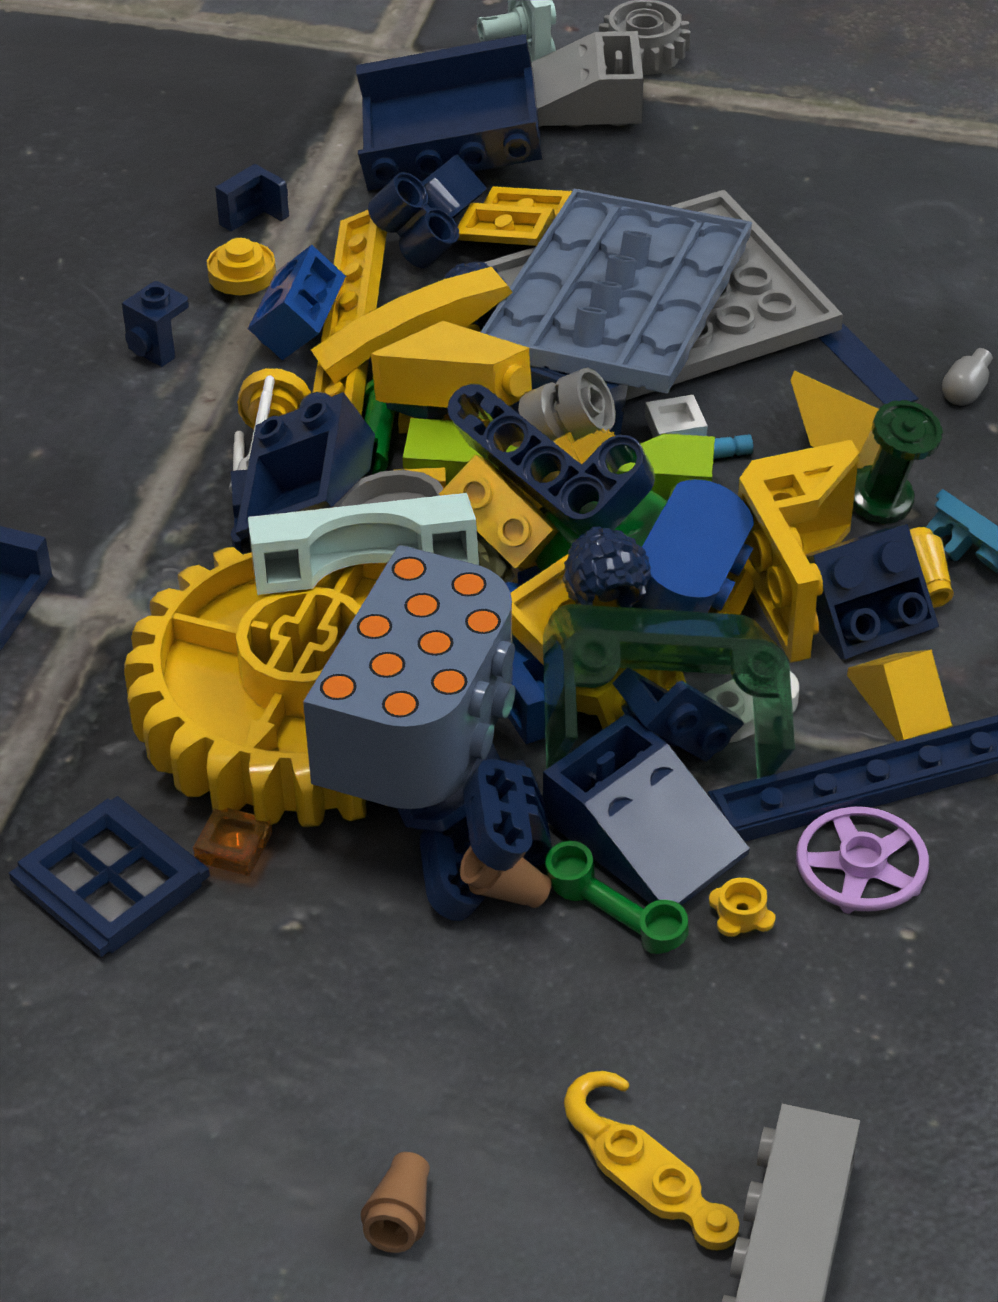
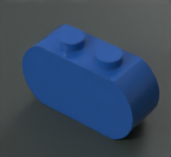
M695 479L677 483L642 546L649 557L651 578L648 581V589H646L643 599H640V601L631 606L642 618L664 629L686 631L700 627L710 607L718 611L722 610L736 583L726 578L728 573L730 572L739 577L753 550V547L744 543L754 525L753 516L744 501L728 488L711 481Z

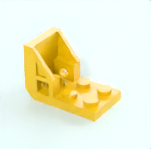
M852 440L752 460L739 478L738 496L747 505L754 520V525L744 542L753 547V550L743 569H747L755 585L752 592L790 663L811 658L813 635L818 634L819 631L816 602L817 596L823 593V580L818 566L815 563L810 564L805 554L841 543L851 529L859 452Z

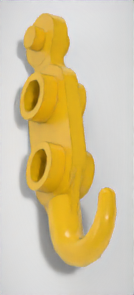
M607 1071L588 1072L576 1078L568 1087L564 1099L566 1117L573 1127L583 1135L600 1170L651 1213L664 1219H682L687 1221L692 1227L694 1238L701 1246L716 1251L732 1246L737 1240L740 1222L737 1214L724 1204L706 1201L701 1194L702 1187L699 1177L690 1167L642 1129L634 1125L622 1124L601 1117L587 1106L586 1097L595 1088L613 1087L620 1091H627L629 1082L616 1073Z

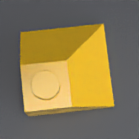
M794 371L790 381L810 446L818 447L852 440L859 452L858 469L867 465L872 466L880 448V445L874 439V434H872V422L879 409Z

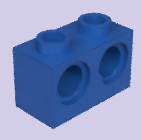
M310 245L276 271L248 330L262 344L272 350L280 359L284 360L320 333L346 276L313 245Z

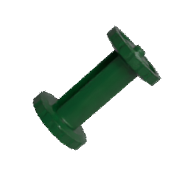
M907 400L891 401L881 406L879 411L876 412L872 422V434H874V439L880 445V448L872 466L867 465L857 470L853 508L857 514L872 522L892 524L903 520L910 513L914 504L915 493L912 489L913 486L907 478L915 459L922 460L927 456L930 457L938 449L942 440V426H940V421L933 415V412L921 404Z

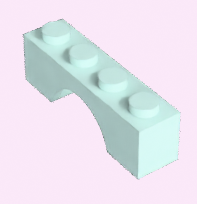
M467 493L248 517L257 595L313 589L323 577L339 569L368 563H388L398 545L479 565L476 518Z

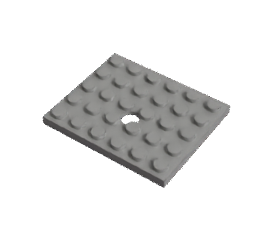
M725 189L671 205V207L752 222L750 238L746 243L745 251L731 272L727 286L708 315L706 325L691 348L688 360L673 385L842 330L843 314ZM536 247L484 263L497 269L500 277L506 281L510 288ZM628 386L626 400L653 391L645 389V386H641V388Z

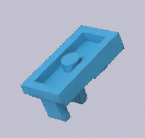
M941 489L935 496L938 500L935 504L938 512L926 528L932 530L933 534L940 538L952 534L951 541L944 547L946 555L951 560H959L968 548L974 544L979 548L975 553L977 558L991 570L998 573V526L944 489Z

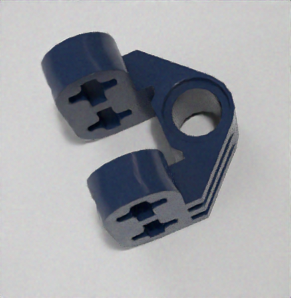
M497 759L482 761L463 784L466 816L445 831L424 830L420 835L426 895L431 906L441 916L452 921L467 919L486 897L472 893L468 884L463 882L460 876L461 862L470 846L481 862L499 871H507L513 868L522 857L535 867L545 863L552 844L545 802L531 768Z

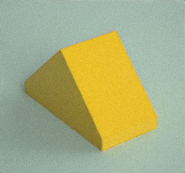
M932 649L895 653L848 668L847 677L896 741L952 727Z

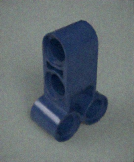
M456 154L422 182L409 173L401 172L397 174L371 199L368 204V212L373 222L380 229L388 233H397L400 236L399 247L407 261L418 268H427L458 240L459 229L454 218L465 210L470 203L474 202L487 187L460 156Z

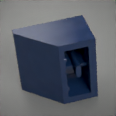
M908 524L880 529L805 554L810 564L815 563L818 566L823 580V593L817 596L816 602L819 632L841 660L939 627Z

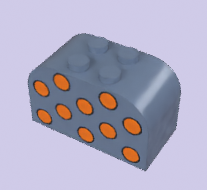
M398 545L303 701L311 784L401 809H416L435 805L448 799L462 787L477 758L485 759L493 741L494 726L499 718L506 719L515 698V686L513 685L515 645L512 643V598L508 586L497 574L473 563Z

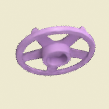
M846 807L825 813L806 827L797 844L796 867H798L800 875L813 892L824 900L839 906L843 913L850 914L854 910L880 911L890 909L905 903L913 896H918L928 875L929 855L920 835L901 818L875 808ZM850 816L878 818L895 825L898 829L880 838L869 832H858ZM833 820L841 841L840 850L808 852L807 847L813 834L821 826ZM910 840L913 841L919 856V866L914 878L887 862L888 856ZM811 868L843 870L845 872L842 894L822 883ZM871 878L879 879L901 889L885 897L860 898L868 880Z

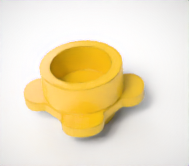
M731 879L722 887L714 889L709 895V905L717 910L719 916L717 929L725 936L735 937L739 933L750 932L754 929L765 932L772 929L775 924V914L767 909V890L753 879Z

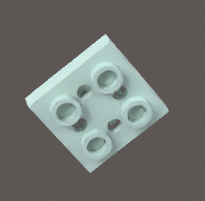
M508 0V13L477 18V32L480 42L526 34L531 62L556 51L553 38L551 37V25L556 23L554 3L552 0Z

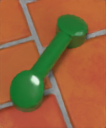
M564 841L556 844L549 850L545 861L547 876L551 880L552 888L563 898L572 901L585 899L640 934L644 949L650 953L661 954L672 951L686 940L689 933L688 916L685 909L679 903L671 900H657L648 904L645 908L640 907L595 878L592 853L587 846L580 842Z

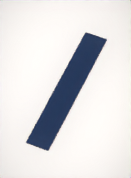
M843 323L842 330L818 337L884 404L896 400L913 402L919 399Z

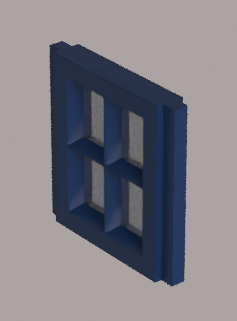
M119 796L112 800L109 798L104 800L18 861V866L9 872L10 880L100 957L108 952L111 954L202 887L201 883L210 877L207 866Z

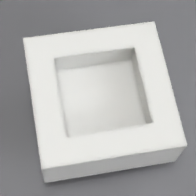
M694 395L645 403V419L653 438L661 434L707 436V424Z

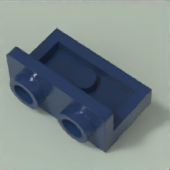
M627 667L612 683L626 701L621 706L625 714H629L645 726V728L658 734L670 746L674 748L679 746L705 762L715 753L723 750L729 744L732 736L744 725L738 714L684 681L677 682L667 691Z

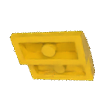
M493 186L484 203H470L458 225V240L537 246L572 191Z

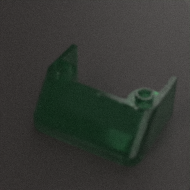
M579 604L564 605L555 610L550 616L543 632L546 769L565 757L578 738L576 687H601L613 679L619 668L627 667L630 669L731 674L737 686L745 693L753 696L757 778L775 774L795 750L789 662L779 646L753 619L737 614Z

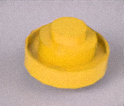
M246 238L231 239L211 252L206 261L209 283L216 290L225 294L248 295L264 290L270 285L276 273L274 253L268 247Z
M265 368L253 372L243 381L237 401L238 413L245 424L254 430L264 381L270 375L274 377L275 383L268 418L295 411L299 408L302 399L311 394L305 381L294 373L282 369Z

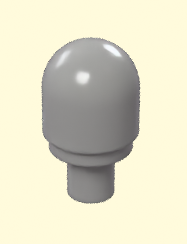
M978 348L972 356L962 357L955 361L942 381V392L950 403L965 406L973 403L988 384L989 370L987 367L993 360L992 354L988 350Z

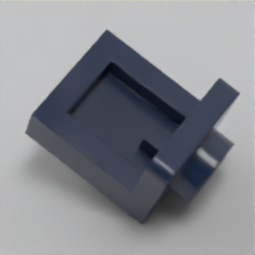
M257 164L251 165L215 187L219 225L231 232L263 212L279 221L289 217L288 189L285 180Z
M154 281L122 302L126 331L125 339L128 349L160 367L175 359L171 319L189 308L188 297L159 281Z

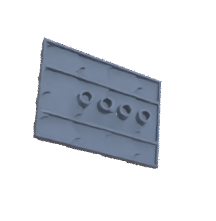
M574 188L510 286L513 293L498 304L481 330V333L529 347L531 366L540 368L548 366L550 370L569 374L588 367L595 370L604 381L637 388L645 386L647 390L667 394L686 364L691 348L706 325L708 315L727 286L731 272L745 251L746 243L750 238L752 222Z

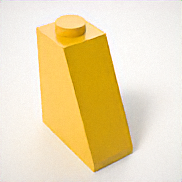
M441 321L371 353L375 399L384 403L448 408L449 400L455 391L469 384H480L510 406L518 402L526 392L532 390L529 347L446 321Z

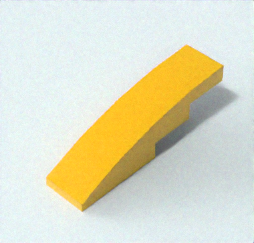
M492 267L443 279L400 296L354 320L315 346L311 351L328 376L336 384L371 357V353L441 321L467 328L513 292Z

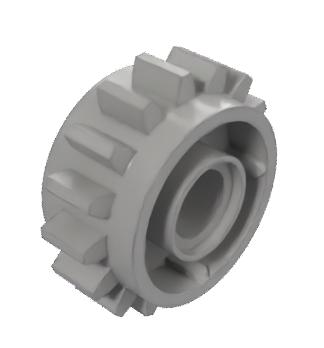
M632 0L616 6L610 15L604 16V23L599 24V32L638 31L643 75L659 74L673 68L679 59L685 58V51L690 50L691 31L689 30V22L682 21V14L677 9L661 1Z

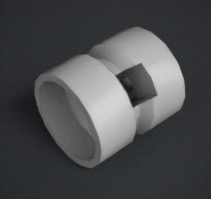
M588 367L559 378L556 384L553 382L526 392L520 398L518 408L519 414L552 441L568 432H571L576 441L590 433H594L596 430L600 431L602 428L604 430L611 429L615 423L616 416L614 400L607 384L595 370Z

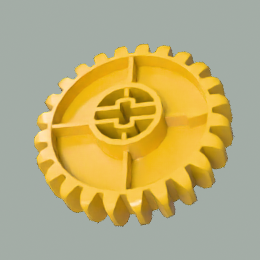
M226 547L213 553L214 569L208 570L200 565H195L181 571L178 574L180 590L168 588L157 592L150 601L151 616H147L136 623L131 635L133 650L127 654L124 664L131 725L139 741L145 743L149 761L157 771L173 773L176 789L187 797H200L210 791L212 810L223 815L235 814L245 804H250L254 806L255 822L264 825H272L279 822L284 811H296L298 821L303 827L319 826L324 820L326 809L337 808L343 819L349 821L365 818L367 814L365 799L311 784L303 701L387 563H368L339 569L323 577L313 589L257 595L252 552L243 555L234 547Z

